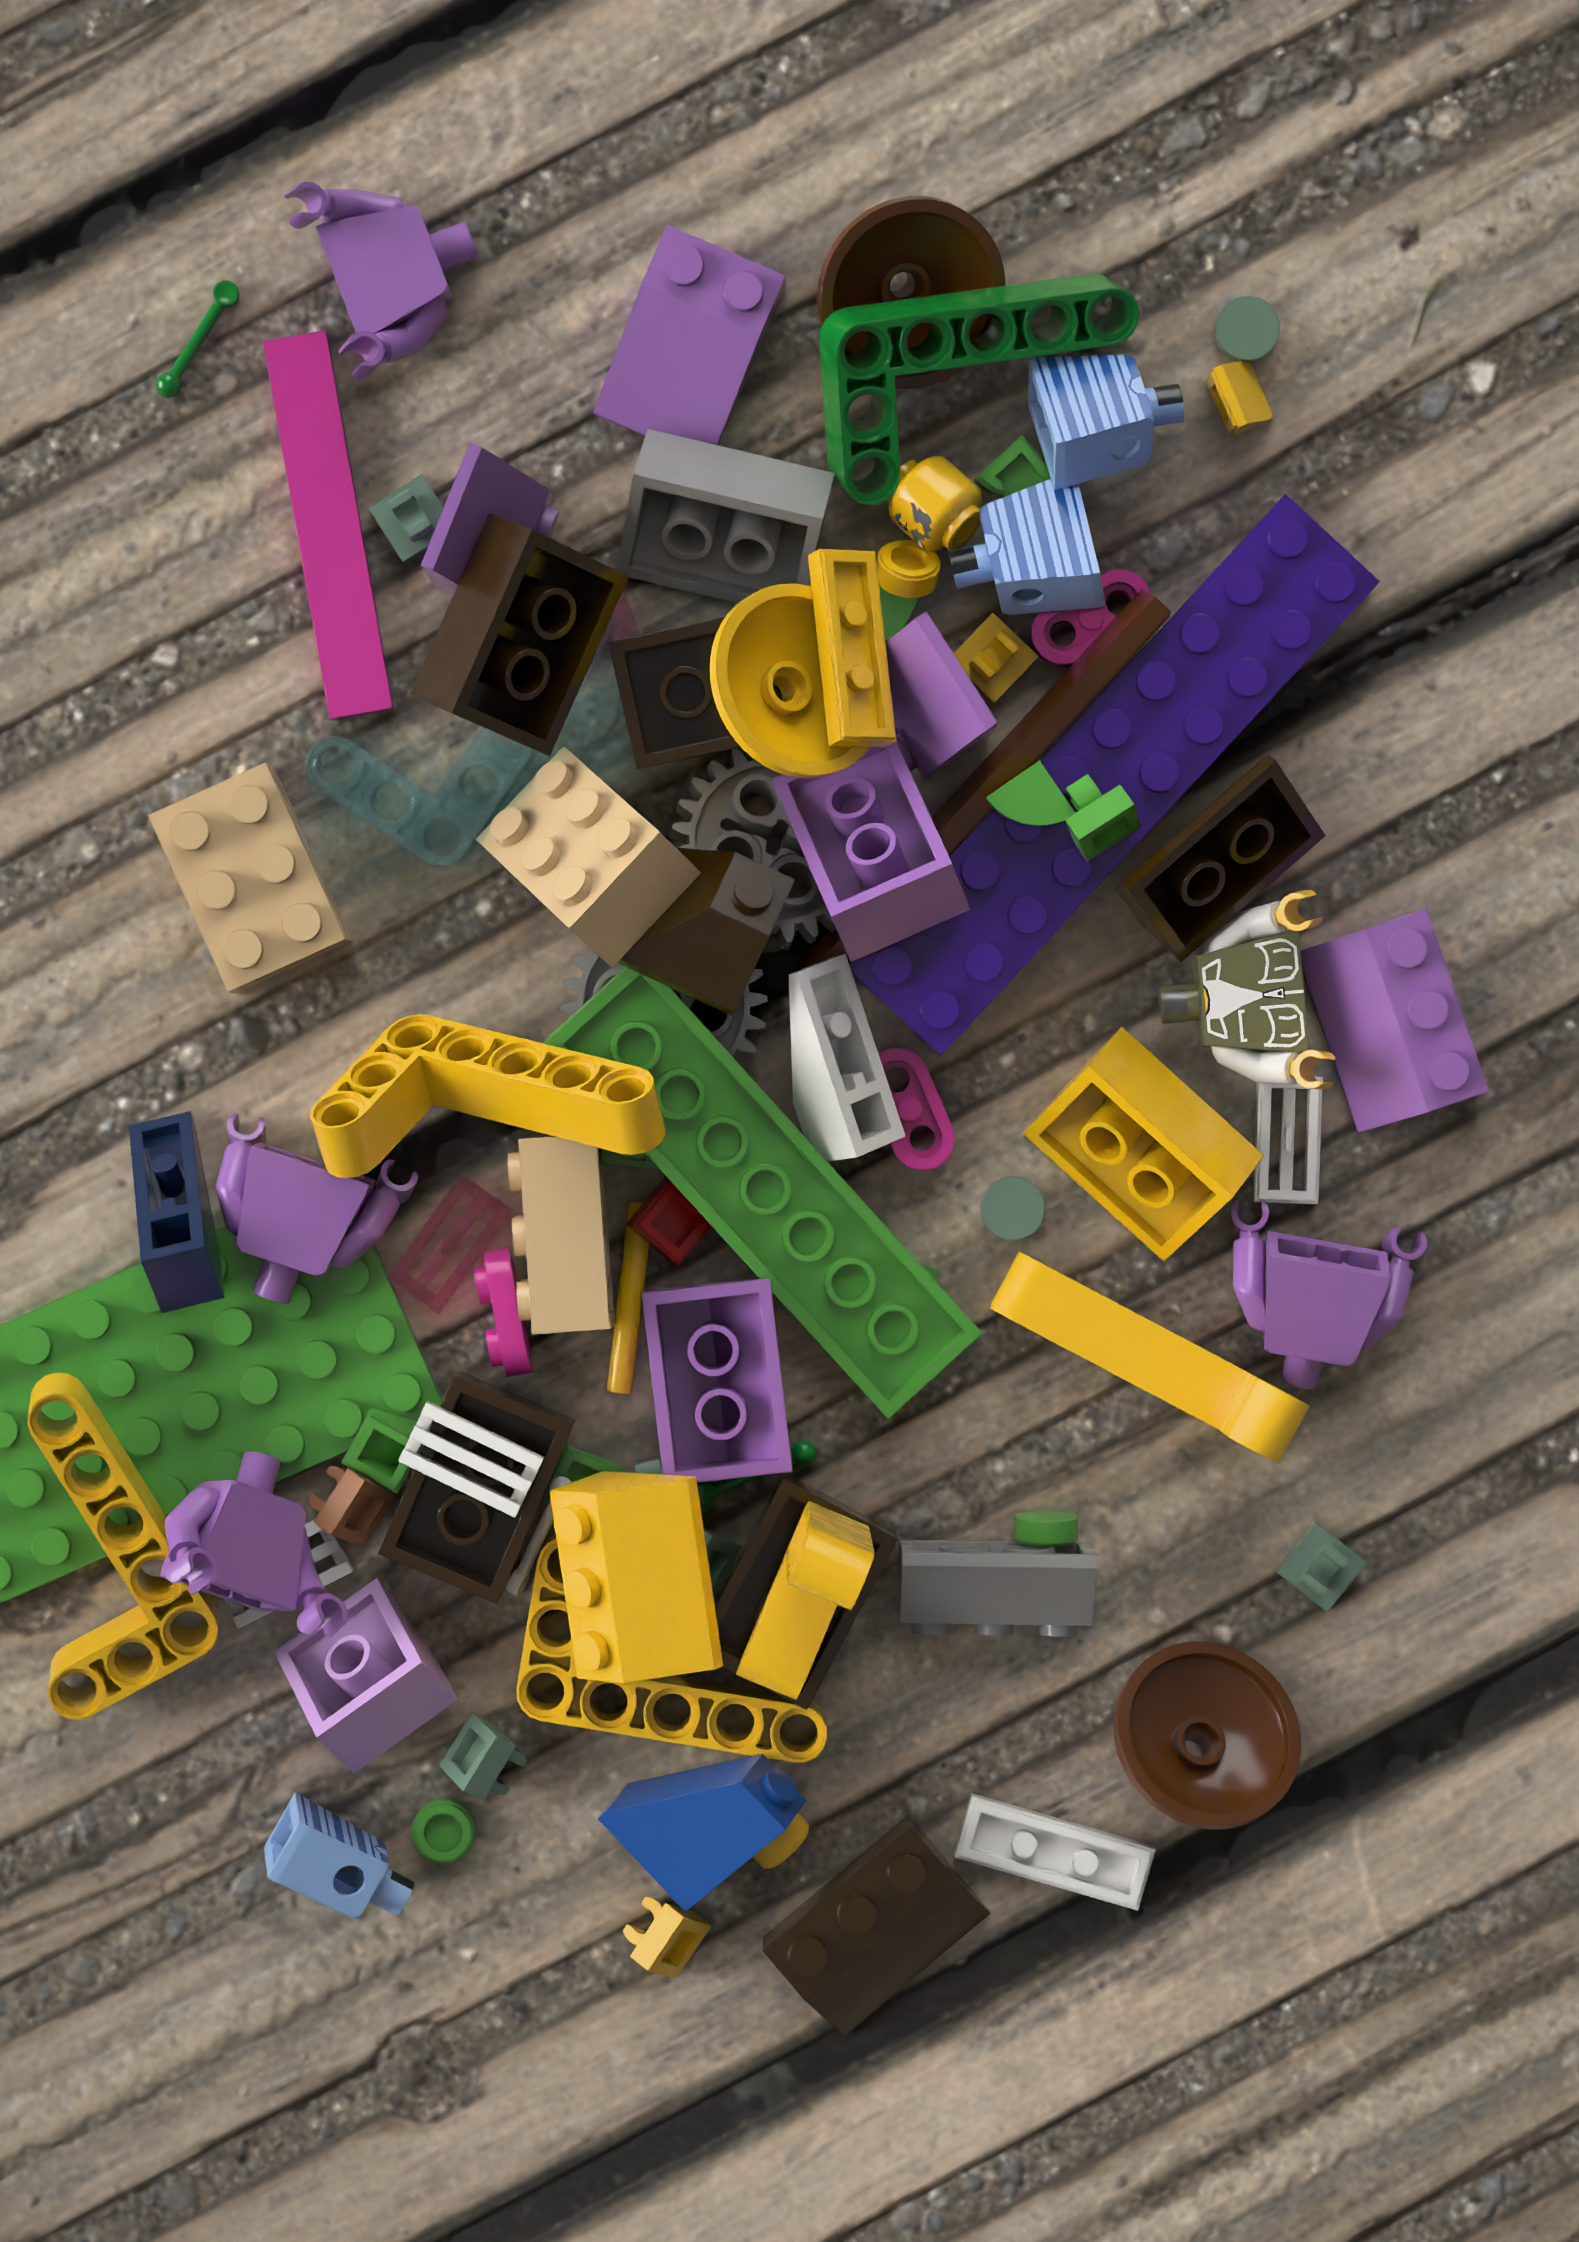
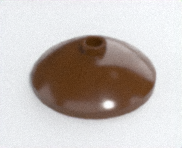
M906 196L885 201L855 218L840 233L831 246L823 263L818 281L817 308L821 327L826 318L834 311L846 307L1005 286V272L1001 255L994 240L984 226L971 214L951 202L928 196ZM898 273H907L905 286L898 291H891L890 283L893 277ZM990 314L981 315L973 321L969 330L970 339L978 338L986 332L990 324ZM928 322L917 324L910 331L907 338L908 348L918 346L925 340L929 331ZM866 331L854 333L845 344V356L856 355L864 348L867 342ZM967 366L895 376V388L914 389L934 385L956 375Z
M1192 1641L1174 1644L1159 1650L1144 1660L1131 1674L1120 1692L1116 1703L1113 1726L1114 1740L1120 1762L1137 1791L1152 1806L1168 1817L1197 1828L1231 1829L1251 1823L1265 1815L1289 1790L1296 1776L1301 1756V1734L1298 1718L1281 1684L1263 1665L1247 1654L1232 1647L1213 1642ZM1186 1741H1193L1198 1744L1202 1751V1757L1190 1754L1186 1748Z

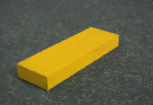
M818 549L808 555L828 744L829 746L848 747L889 746L897 741L875 551Z

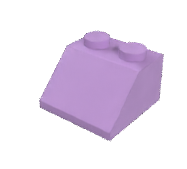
M378 1578L343 1602L348 1611V1620L332 1637H327L321 1626L312 1635L300 1632L274 1651L316 1737L354 1774L458 1700L436 1657Z

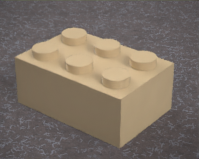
M564 746L548 763L538 770L536 776L504 810L494 817L490 825L476 838L494 858L611 968L617 964L701 874L652 824Z
M266 762L148 815L227 992H242L352 942L347 927L273 766Z
M554 1136L518 1139L519 1151L508 1153V1176L510 1191H522L523 1215H517L512 1218L515 1256L526 1255L528 1279H521V1282H517L519 1321L531 1320L532 1335L610 1329L615 1322L605 1173L604 1164H600L601 1149Z

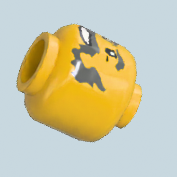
M932 456L920 463L915 460H909L900 467L899 485L888 504L889 517L892 522L920 547L931 552L944 548L953 551L965 544L980 526L979 511L982 503V494L980 488L942 456Z

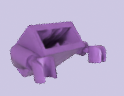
M308 181L299 183L284 194V198H299L307 207V212L297 213L288 219L293 228L301 229L307 227L319 218L325 222L315 227L355 329V333L348 338L338 352L340 355H343L347 351H356L365 360V362L355 368L351 373L352 376L357 380H362L378 364L385 365L421 351L446 318V305L454 300L443 271L478 258L466 222L464 221L429 235L419 207L408 206L398 197L359 189L323 190L319 185Z
M234 1113L227 1120L229 1145L225 1149L215 1187L225 1226L234 1236H237V1250L263 1259L253 1293L272 1301L289 1304L300 1271L324 1277L331 1268H348L381 1240L398 1211L399 1205L406 1202L412 1196L418 1174L414 1171L410 1181L405 1185L393 1184L389 1180L388 1175L395 1160H387L382 1165L376 1182V1189L373 1190L375 1179L363 1175L353 1178L335 1177L329 1174L323 1162L266 1144V1127L263 1117H259V1126L254 1133L249 1135L239 1134L238 1113Z
M1239 1199L1234 1202L1229 1217L1234 1230L1240 1233V1239L1235 1240L1233 1243V1289L1249 1326L1263 1332L1264 1349L1270 1353L1285 1355L1281 1379L1285 1383L1302 1389L1317 1387L1323 1362L1341 1366L1353 1365L1361 1349L1374 1347L1402 1320L1414 1275L1413 1270L1409 1268L1410 1261L1420 1257L1427 1248V1239L1422 1232L1415 1234L1409 1254L1402 1252L1397 1246L1396 1241L1401 1228L1400 1224L1391 1227L1385 1232L1382 1238L1383 1251L1267 1231L1266 1240L1263 1241L1259 1239V1232L1263 1230L1268 1221L1269 1209L1267 1204L1261 1199V1220L1254 1225H1246L1238 1218Z
M246 1451L243 1453L236 1481H203L167 1515L164 1527L169 1552L163 1563L160 1577L166 1578L172 1583L188 1586L189 1592L192 1595L203 1591L257 1611H295L297 1606L303 1610L297 1618V1627L304 1634L312 1635L322 1626L324 1634L327 1637H332L346 1624L348 1620L346 1606L335 1595L326 1593L315 1569L305 1528L306 1512L301 1504L273 1494L281 1463L279 1459L258 1452Z

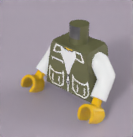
M1312 890L1298 891L1285 896L1281 902L1275 901L1239 911L1204 942L1202 955L1192 957L1193 983L1158 986L1161 1023L1197 1021L1200 1046L1211 1047L1213 1056L1219 1064L1254 1082L1299 1083L1302 1087L1309 1089H1330L1334 1084L1333 1082L1317 1081L1313 1074L1314 1065L1318 1060L1336 1059L1330 1052L1309 1050L1299 931L1314 928L1322 922V917L1306 921L1298 912V905L1301 899L1315 896L1316 893Z

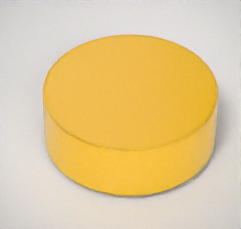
M912 540L893 541L887 543L879 550L876 562L879 586L882 589L903 598H920L929 595L935 590L941 567L940 558L935 552L920 547Z
M798 1813L783 1833L752 1858L763 1869L776 1867L793 1854L803 1843L809 1833V1824Z

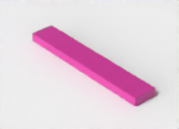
M326 330L263 341L329 719L334 721L394 710L328 333Z

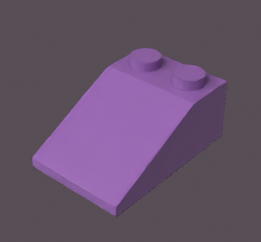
M666 225L641 283L593 414L643 436L646 435L647 429L719 445L785 292L786 275Z
M469 443L420 565L437 589L454 595L489 513L532 529L550 538L559 516V510L551 508L554 499L551 490L483 447Z
M924 612L886 642L896 743L909 771L911 772L917 768L925 780L989 739L998 722L928 613Z
M896 742L886 747H871L854 764L828 776L796 778L782 774L771 779L851 962L971 910L950 857Z

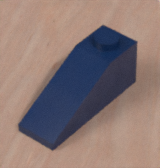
M191 1111L130 1125L129 1135L140 1257L161 1313L225 1298L220 1251Z

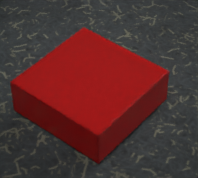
M666 1175L626 1223L667 1261L677 1266L683 1262L711 1227L709 1222Z

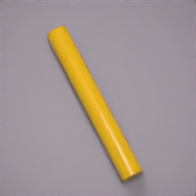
M629 1201L626 1223L643 1204L642 1202ZM627 1224L606 1390L622 1394H632L642 1311V1292L644 1291L649 1244Z

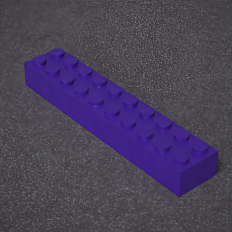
M1285 494L1040 759V762L1075 813L1077 811L1071 804L1070 800L1072 798L1066 788L1088 774L1102 795L1118 785L1123 787L1135 805L1141 828L1086 862L1073 843L1066 821L1052 826H1030L1003 817L993 809L950 856L971 910L853 961L849 965L853 977L938 1056H942L1380 581Z

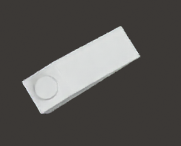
M846 954L837 955L789 974L793 1105L803 1135L827 1161L856 1158L905 1137Z

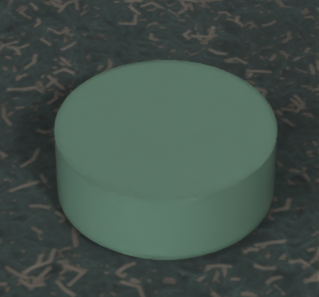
M1254 296L1238 297L1227 303L1219 313L1214 326V337L1219 350L1227 358L1235 362L1245 361L1253 363L1263 359L1275 346L1280 333L1279 319L1273 307L1265 300Z
M1008 1176L996 1180L986 1189L981 1199L980 1212L984 1224L993 1234L1006 1240H1021L1032 1235L1039 1228L1044 1218L1045 1204L1041 1192L1033 1183L1021 1177Z

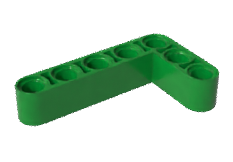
M1085 274L846 307L834 311L824 321L819 337L829 472L835 473L834 480L855 501L863 505H877L885 502L895 493L900 481L895 376L1116 345L1128 339L1138 325L1140 311L1137 301L1129 292L1101 274ZM1111 296L1112 304L1108 314L1102 320L1093 322L1092 314L1096 304L1103 298ZM1050 305L1051 315L1048 322L1042 328L1032 331L1031 320L1035 312L1041 307ZM990 314V324L986 332L978 338L970 339L969 330L973 321L981 315ZM928 322L929 331L925 340L918 346L908 348L907 338L910 331L917 324ZM866 331L867 342L864 348L856 355L845 356V344L854 333ZM862 395H871V404L867 412L861 417L849 419V408L853 401ZM875 457L872 472L866 478L854 481L852 477L856 465L863 459Z

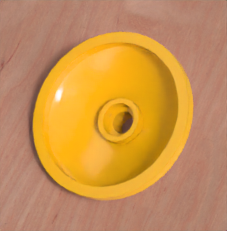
M792 583L773 585L751 594L736 604L722 621L716 633L710 656L712 694L720 717L734 740L745 752L763 766L783 775L796 778L828 776L858 761L871 747L829 746L811 586ZM773 684L777 685L781 690L782 701L775 694Z

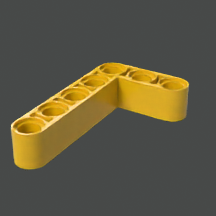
M423 1014L406 1016L390 1025L315 1103L310 1113V1119L325 1167L329 1174L339 1178L359 1177L374 1169L433 1105L627 1155L641 1154L654 1149L663 1141L666 1135V1128L653 1076L649 1071L641 1067Z
M1018 1251L989 1306L990 1309L1217 1428L1232 1440L1280 1464L1310 1407L1278 1387Z
M52 1373L40 1379L31 1392L27 1422L29 1431L138 1603V1606L66 1644L56 1652L51 1661L48 1699L52 1708L63 1717L82 1720L121 1701L203 1656L212 1649L218 1639L219 1603L214 1595L203 1591L192 1595L189 1592V1587L186 1585L172 1583L166 1578L151 1576L143 1571L141 1566L147 1561L154 1559L165 1561L169 1551L164 1522L167 1516L83 1383L68 1373ZM52 1401H63L68 1403L75 1410V1413L70 1418L54 1420L47 1417L41 1408L46 1403ZM96 1454L103 1457L108 1466L102 1471L91 1473L81 1470L75 1464V1461L80 1456ZM129 1507L136 1510L141 1515V1518L135 1523L121 1525L114 1522L108 1514L116 1508ZM191 1611L201 1614L206 1620L199 1626L187 1628L177 1624L174 1618L180 1613ZM138 1642L145 1645L150 1651L145 1656L129 1658L124 1656L118 1649L123 1644ZM72 1673H83L94 1682L85 1688H73L68 1686L62 1679Z
M808 1501L747 1643L736 1672L737 1676L797 1700L837 1605L852 1610L864 1585L875 1554L869 1526Z
M556 1534L544 1544L537 1560L516 1687L517 1701L521 1709L529 1717L543 1722L750 1756L764 1754L768 1759L792 1763H803L812 1760L824 1749L827 1741L826 1717L822 1708L814 1701L810 1703L806 1710L774 1692L678 1676L628 1683L577 1679L571 1636L563 1641H554L548 1639L540 1628L539 1619L545 1612L559 1609L567 1613L563 1579L552 1570L550 1565V1555L558 1548ZM540 1673L556 1675L564 1686V1696L554 1703L545 1704L539 1702L530 1692L529 1681ZM604 1683H613L625 1691L628 1703L622 1711L615 1714H606L595 1707L592 1700V1692L597 1686ZM666 1694H678L688 1701L691 1708L690 1715L679 1724L663 1722L655 1712L656 1701ZM730 1704H740L751 1711L754 1722L748 1731L742 1734H730L720 1727L717 1721L719 1712ZM792 1715H805L813 1720L817 1727L815 1736L803 1745L789 1743L780 1732L782 1723Z

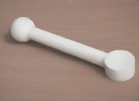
M556 1477L550 1482L548 1491L569 1484L571 1481L566 1477ZM549 1499L518 1568L514 1571L506 1585V1591L516 1597L521 1595L530 1579L529 1572L554 1520L551 1499Z

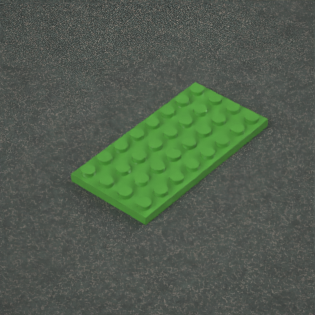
M224 1226L216 1230L225 1296L223 1299L161 1313L142 1263L1 1324L0 1603L107 1557V1554L29 1431L27 1422L31 1392L35 1384L46 1375L68 1373L83 1383L166 1516L192 1490L196 1489L201 1482L236 1481L243 1453L246 1451L258 1452L279 1459L281 1463L276 1482L348 1451L371 1408L417 1421L427 1401L440 1407L443 1397L376 1245L348 1268H331L324 1277L300 1271L290 1303L285 1304L253 1293L263 1259L237 1250V1236H234ZM52 1401L46 1403L41 1408L47 1417L54 1420H64L70 1418L75 1413V1410L63 1401ZM86 1454L80 1456L75 1461V1464L81 1470L91 1473L102 1471L108 1466L105 1459L96 1454ZM119 1507L108 1514L114 1522L121 1525L135 1523L141 1518V1515L136 1510L129 1507Z

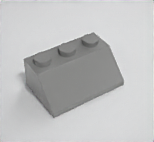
M647 429L633 473L616 570L630 578L739 603L751 594L773 585L792 583L809 586L808 555L818 550L835 473Z
M899 1540V1622L912 1623L911 1632L922 1635L949 1634L950 1624H975V1633L987 1636L1013 1635L1014 1625H1039V1634L1043 1636H1077L1078 1626H1093L1098 1554L1089 1542H1075L1072 1545L1061 1547H1038L1024 1545L1017 1541Z

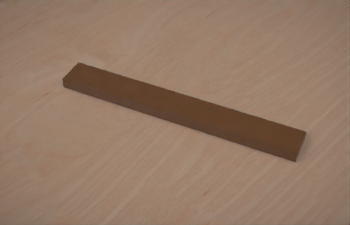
M1141 589L933 815L932 821L949 856L993 810L985 798L1034 765L1167 621L1171 611L1155 596ZM836 929L834 932L828 930L795 967L799 971L841 954H846L849 965L852 962Z

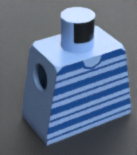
M1127 354L1029 358L1028 407L1054 489L1066 488L1146 465L1152 458L1153 427L1184 421V402L1179 384L1144 388L1135 359Z
M1049 479L984 505L980 509L979 514L986 543L949 551L957 589L995 581L1001 611L1007 615L1106 606L1099 566L1079 484L1054 489L1052 480Z
M296 1792L293 1794L264 1846L268 1879L354 1919H359L369 1902L395 1916L399 1915L405 1907L414 1887V1881L388 1868L389 1859L385 1843ZM345 1866H356L350 1871H339Z

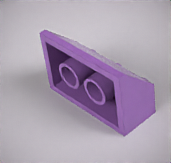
M1427 908L1300 951L1302 973L1329 1052L1335 1056L1336 1060H1333L1357 1132L1424 1114L1489 1091Z
M770 1278L701 1283L644 1290L642 1292V1302L663 1475L696 1476L698 1483L792 1472Z

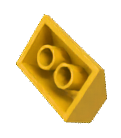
M1123 1027L1086 1062L1023 1133L1163 1261L1234 1197L1264 1157L1257 1148Z
M602 1471L549 1490L577 1679L628 1683L715 1670L722 1667L723 1660L696 1476Z

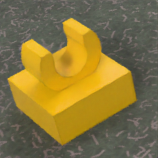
M994 613L954 652L955 657L974 687L993 705L1039 657Z
M645 1897L642 1905L653 1913L654 1921L646 1933L639 1927L626 1925L623 1930L625 1937L628 1941L637 1945L630 1957L649 1972L677 1978L712 1925L692 1910L685 1912L681 1907Z

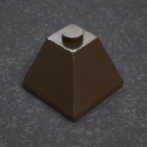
M677 848L701 874L617 963L729 1015H733L795 879L736 852Z

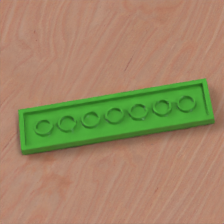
M624 967L543 1041L548 1045L641 1067L650 1072L654 1079L666 1135L658 1146L645 1152V1154L760 1279L770 1278L773 1294L888 1419L982 1334L980 1329L669 986Z

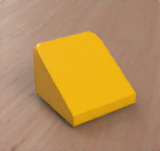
M1240 361L1222 364L1213 368L1206 384L1228 435L1231 434L1233 437L1270 421L1273 417L1272 410L1251 363Z

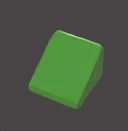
M371 1408L341 1463L397 1494L411 1470V1467L398 1460L418 1421ZM421 1444V1446H420V1448H419V1450H418V1452H417L418 1454H420V1452H421V1450H422V1448H423V1446H424L423 1444Z

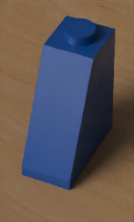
M764 1754L628 1783L598 1817V1820L686 1912L783 1833L807 1800L797 1791L793 1780L788 1774L776 1768Z

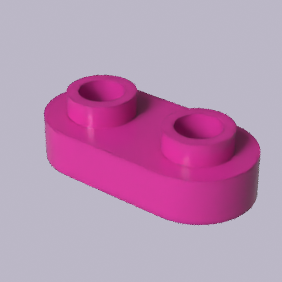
M1114 569L1100 575L1105 604L1107 597L1116 592L1124 594L1129 602L1141 589L1150 593L1146 582L1132 571ZM1107 606L1040 612L1036 615L1030 631L1033 649L1042 660L1051 665L1070 666L1117 615L1112 614L1107 609ZM1064 623L1070 626L1074 633L1073 642L1067 646L1055 644L1050 637V630L1054 625Z
M905 1048L886 1049L879 1053L885 1074L893 1067H900L909 1076L908 1086L903 1091H891L905 1133V1137L890 1143L895 1156L910 1168L916 1170L936 1168L947 1160L953 1150L955 1135L952 1124L927 1066L921 1057ZM920 1125L929 1127L934 1134V1142L926 1150H917L910 1143L911 1131Z
M508 1247L484 1252L485 1265L474 1267V1276L480 1304L492 1303L496 1328L486 1330V1340L492 1367L504 1365L507 1377L533 1373L525 1320L519 1321L517 1305L518 1280L511 1249Z

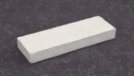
M971 1793L954 1851V1857L1138 1911L1156 1849L1153 1845Z

